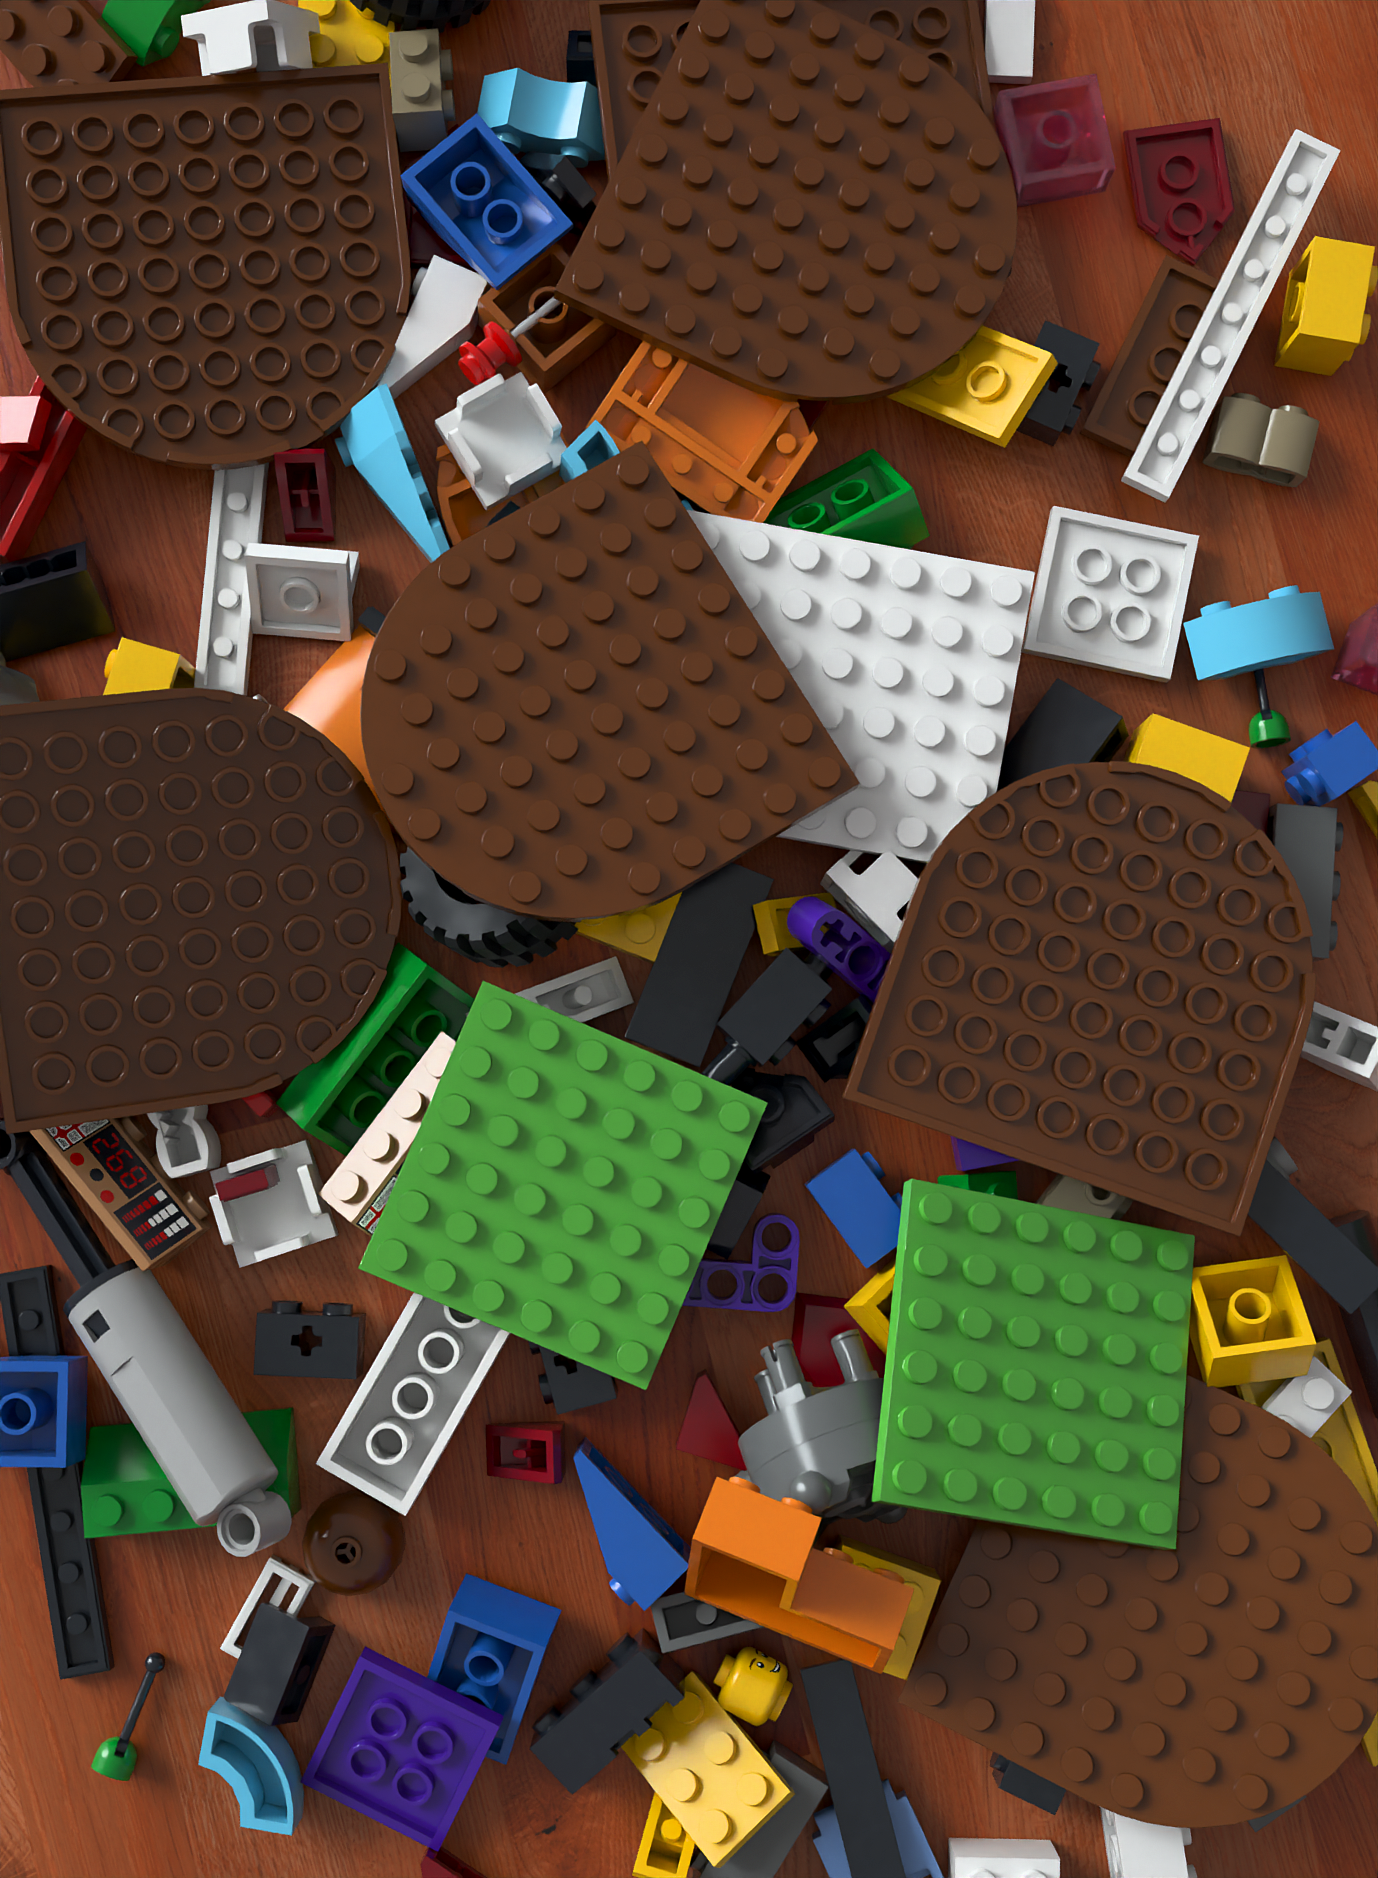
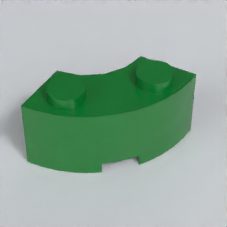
M108 0L101 17L138 56L136 63L143 67L162 58L169 57L179 42V34L182 31L181 16L196 13L198 9L211 0Z

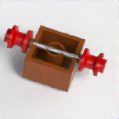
M557 243L553 244L499 290L492 287L478 299V325L483 329L486 339L477 346L467 341L459 346L462 358L458 361L460 369L474 385L496 375L495 370L506 363L511 367L517 366L533 384L537 383L542 393L545 394L616 335L617 328L554 299V290L570 260V257Z

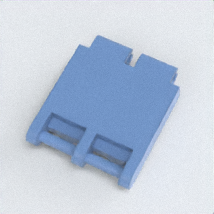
M888 1778L883 1780L882 1785L906 1878H923L931 1874L932 1878H945L905 1790L895 1794ZM833 1804L814 1813L819 1830L812 1833V1839L830 1878H852Z

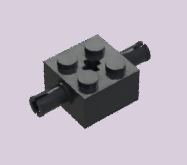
M786 947L717 1023L716 1028L726 1036L725 1041L728 1044L700 1074L730 1086L750 1064L761 1068L769 1061L774 1066L778 1065L797 1044L790 1035L802 1023L806 1028L810 1029L832 1005L825 997L832 990L826 980L833 971L811 952L803 960Z

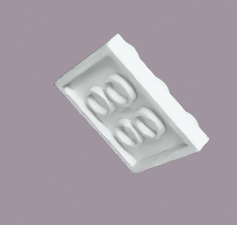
M1053 506L1049 515L1021 653L1167 683L1171 679L1199 536Z

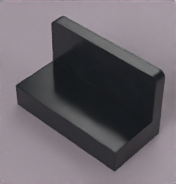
M261 1603L225 1691L224 1699L269 1726L298 1722L336 1625L320 1616L297 1618L272 1603Z

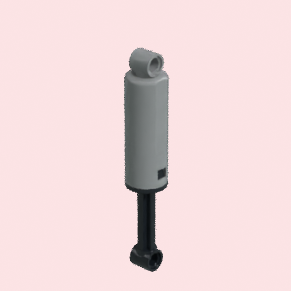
M0 1118V1169H3L7 1175H11L81 1287L66 1301L63 1311L194 1522L202 1527L217 1522V1535L221 1545L228 1553L236 1557H246L283 1540L290 1531L292 1523L291 1512L287 1503L280 1495L265 1491L276 1480L278 1470L151 1270L142 1271L133 1259L115 1265L46 1156L47 1152L30 1131L6 1134L5 1120Z

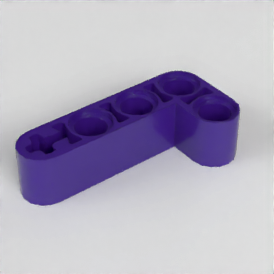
M806 896L799 899L792 905L788 913V931L860 995L863 994L866 1000L873 1005L891 954L848 915L817 897ZM822 925L829 929L825 934L820 930Z
M769 1213L761 1217L753 1230L751 1261L702 1258L682 1306L777 1312L787 1308L794 1300L797 1287L800 1237L795 1223L786 1215L780 1213ZM773 1222L785 1224L790 1231L788 1244L780 1250L768 1249L762 1243L761 1236L764 1228ZM717 1270L730 1271L736 1278V1288L727 1297L715 1296L707 1287L708 1278ZM767 1274H779L786 1280L787 1288L785 1294L774 1301L764 1299L758 1292L760 1280Z

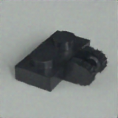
M528 151L519 162L573 223L574 228L569 233L576 235L580 233L582 235L596 208L595 203L592 201L597 195L596 192L565 155Z

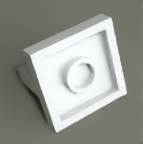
M248 543L245 552L252 631L254 634L351 641L354 631L352 597L360 568L359 552Z

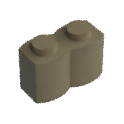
M1235 393L1231 397L1224 396L1215 407L1202 463L1222 471L1250 475L1268 483L1297 487L1307 478L1320 421L1308 416V412L1305 409L1297 406L1285 405L1278 409H1271L1260 404V399L1251 394Z

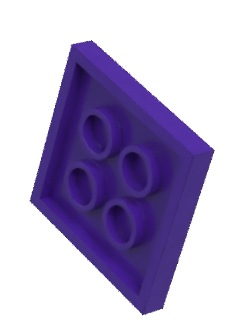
M365 1647L300 1782L438 1852L500 1728L504 1716Z

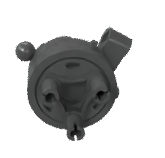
M858 1329L840 1333L830 1341L845 1379L842 1385L814 1387L812 1382H807L791 1339L773 1343L774 1350L770 1346L763 1348L760 1353L768 1369L756 1374L754 1381L759 1388L768 1416L751 1426L738 1440V1447L750 1480L761 1489L760 1494L780 1502L784 1497L796 1499L811 1507L813 1515L822 1518L813 1547L826 1527L842 1518L847 1520L857 1518L865 1523L877 1519L881 1523L892 1524L900 1521L908 1510L906 1507L871 1502L884 1378H879L877 1371L873 1370Z

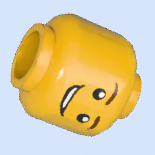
M745 1647L740 1650L736 1658L726 1654L713 1680L714 1684L721 1687L718 1695L720 1706L755 1726L764 1724L768 1718L773 1721L777 1720L793 1686L791 1682L787 1681L788 1670L783 1663L752 1647Z

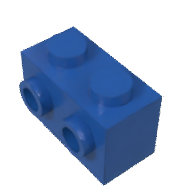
M1357 721L1334 735L1328 729H1325L1289 754L1294 763L1282 770L1281 773L1287 779L1284 785L1288 794L1297 804L1320 807L1338 798L1377 770L1378 750Z
M852 1148L805 1182L804 1185L861 1264L867 1269L898 1245L902 1196L897 1192L890 1197L879 1182L886 1175L869 1151L860 1156L857 1150Z

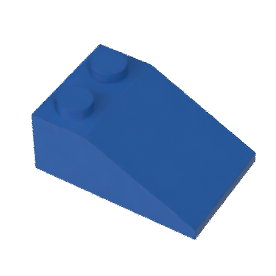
M477 113L400 175L407 200L437 235L496 290H499L574 228L569 218Z
M38 1355L0 1357V1467L66 1468L85 1459L88 1356Z
M585 1437L578 1444L573 1459L608 1573L613 1577L609 1585L627 1605L631 1606L636 1601L645 1611L688 1569L691 1547Z
M466 1573L447 1612L427 1678L504 1716L485 1757L506 1765L562 1610Z

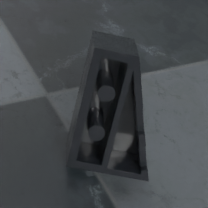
M644 1628L634 1637L627 1632L619 1638L606 1653L610 1661L597 1673L592 1669L587 1670L569 1689L573 1697L559 1710L555 1705L550 1706L532 1725V1729L536 1733L532 1737L530 1750L572 1795L616 1758L619 1753L617 1750L635 1733L640 1737L652 1725L649 1719L667 1701L674 1707L685 1698V1672L668 1654H662L660 1645Z

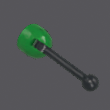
M1255 670L1254 677L1260 712L1253 716L1249 723L1248 733L1251 748L1262 749L1286 744L1291 741L1288 722L1280 712L1270 709L1264 670Z
M154 1652L147 1656L145 1660L147 1671L120 1736L107 1739L100 1745L95 1754L91 1767L96 1772L116 1780H130L138 1756L136 1747L130 1741V1737L156 1673L161 1672L165 1667L166 1661L161 1653Z

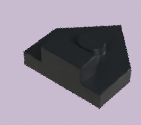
M746 1068L732 1083L733 1088L768 1103L743 1160L744 1166L752 1176L769 1165L775 1169L813 1143L814 1135L835 1121V1114L805 1076L786 1073L784 1076L755 1072L753 1068Z

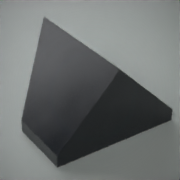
M863 994L797 1041L796 1045L824 1083L830 1079H848L872 1010V1006Z

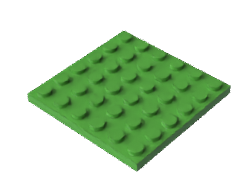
M483 981L358 1269L646 1390L768 1103Z
M916 1179L904 1182L871 1502L1150 1548L1176 1549L1195 1236Z

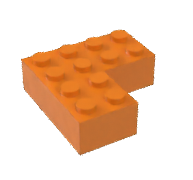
M716 1477L692 1538L684 1594L882 1674L894 1650L914 1588L904 1585V1578L890 1570L875 1568L872 1572L854 1565V1559L840 1550L824 1548L822 1552L812 1548L822 1518L813 1515V1510L805 1503L787 1497L782 1498L781 1502L760 1494L761 1489L757 1485L739 1477H730L729 1481Z

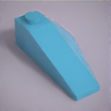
M386 383L378 386L351 408L349 415L340 425L343 436L336 438L335 442L345 467L355 465L364 483L429 562L432 563L441 554L449 550L450 546L388 385Z

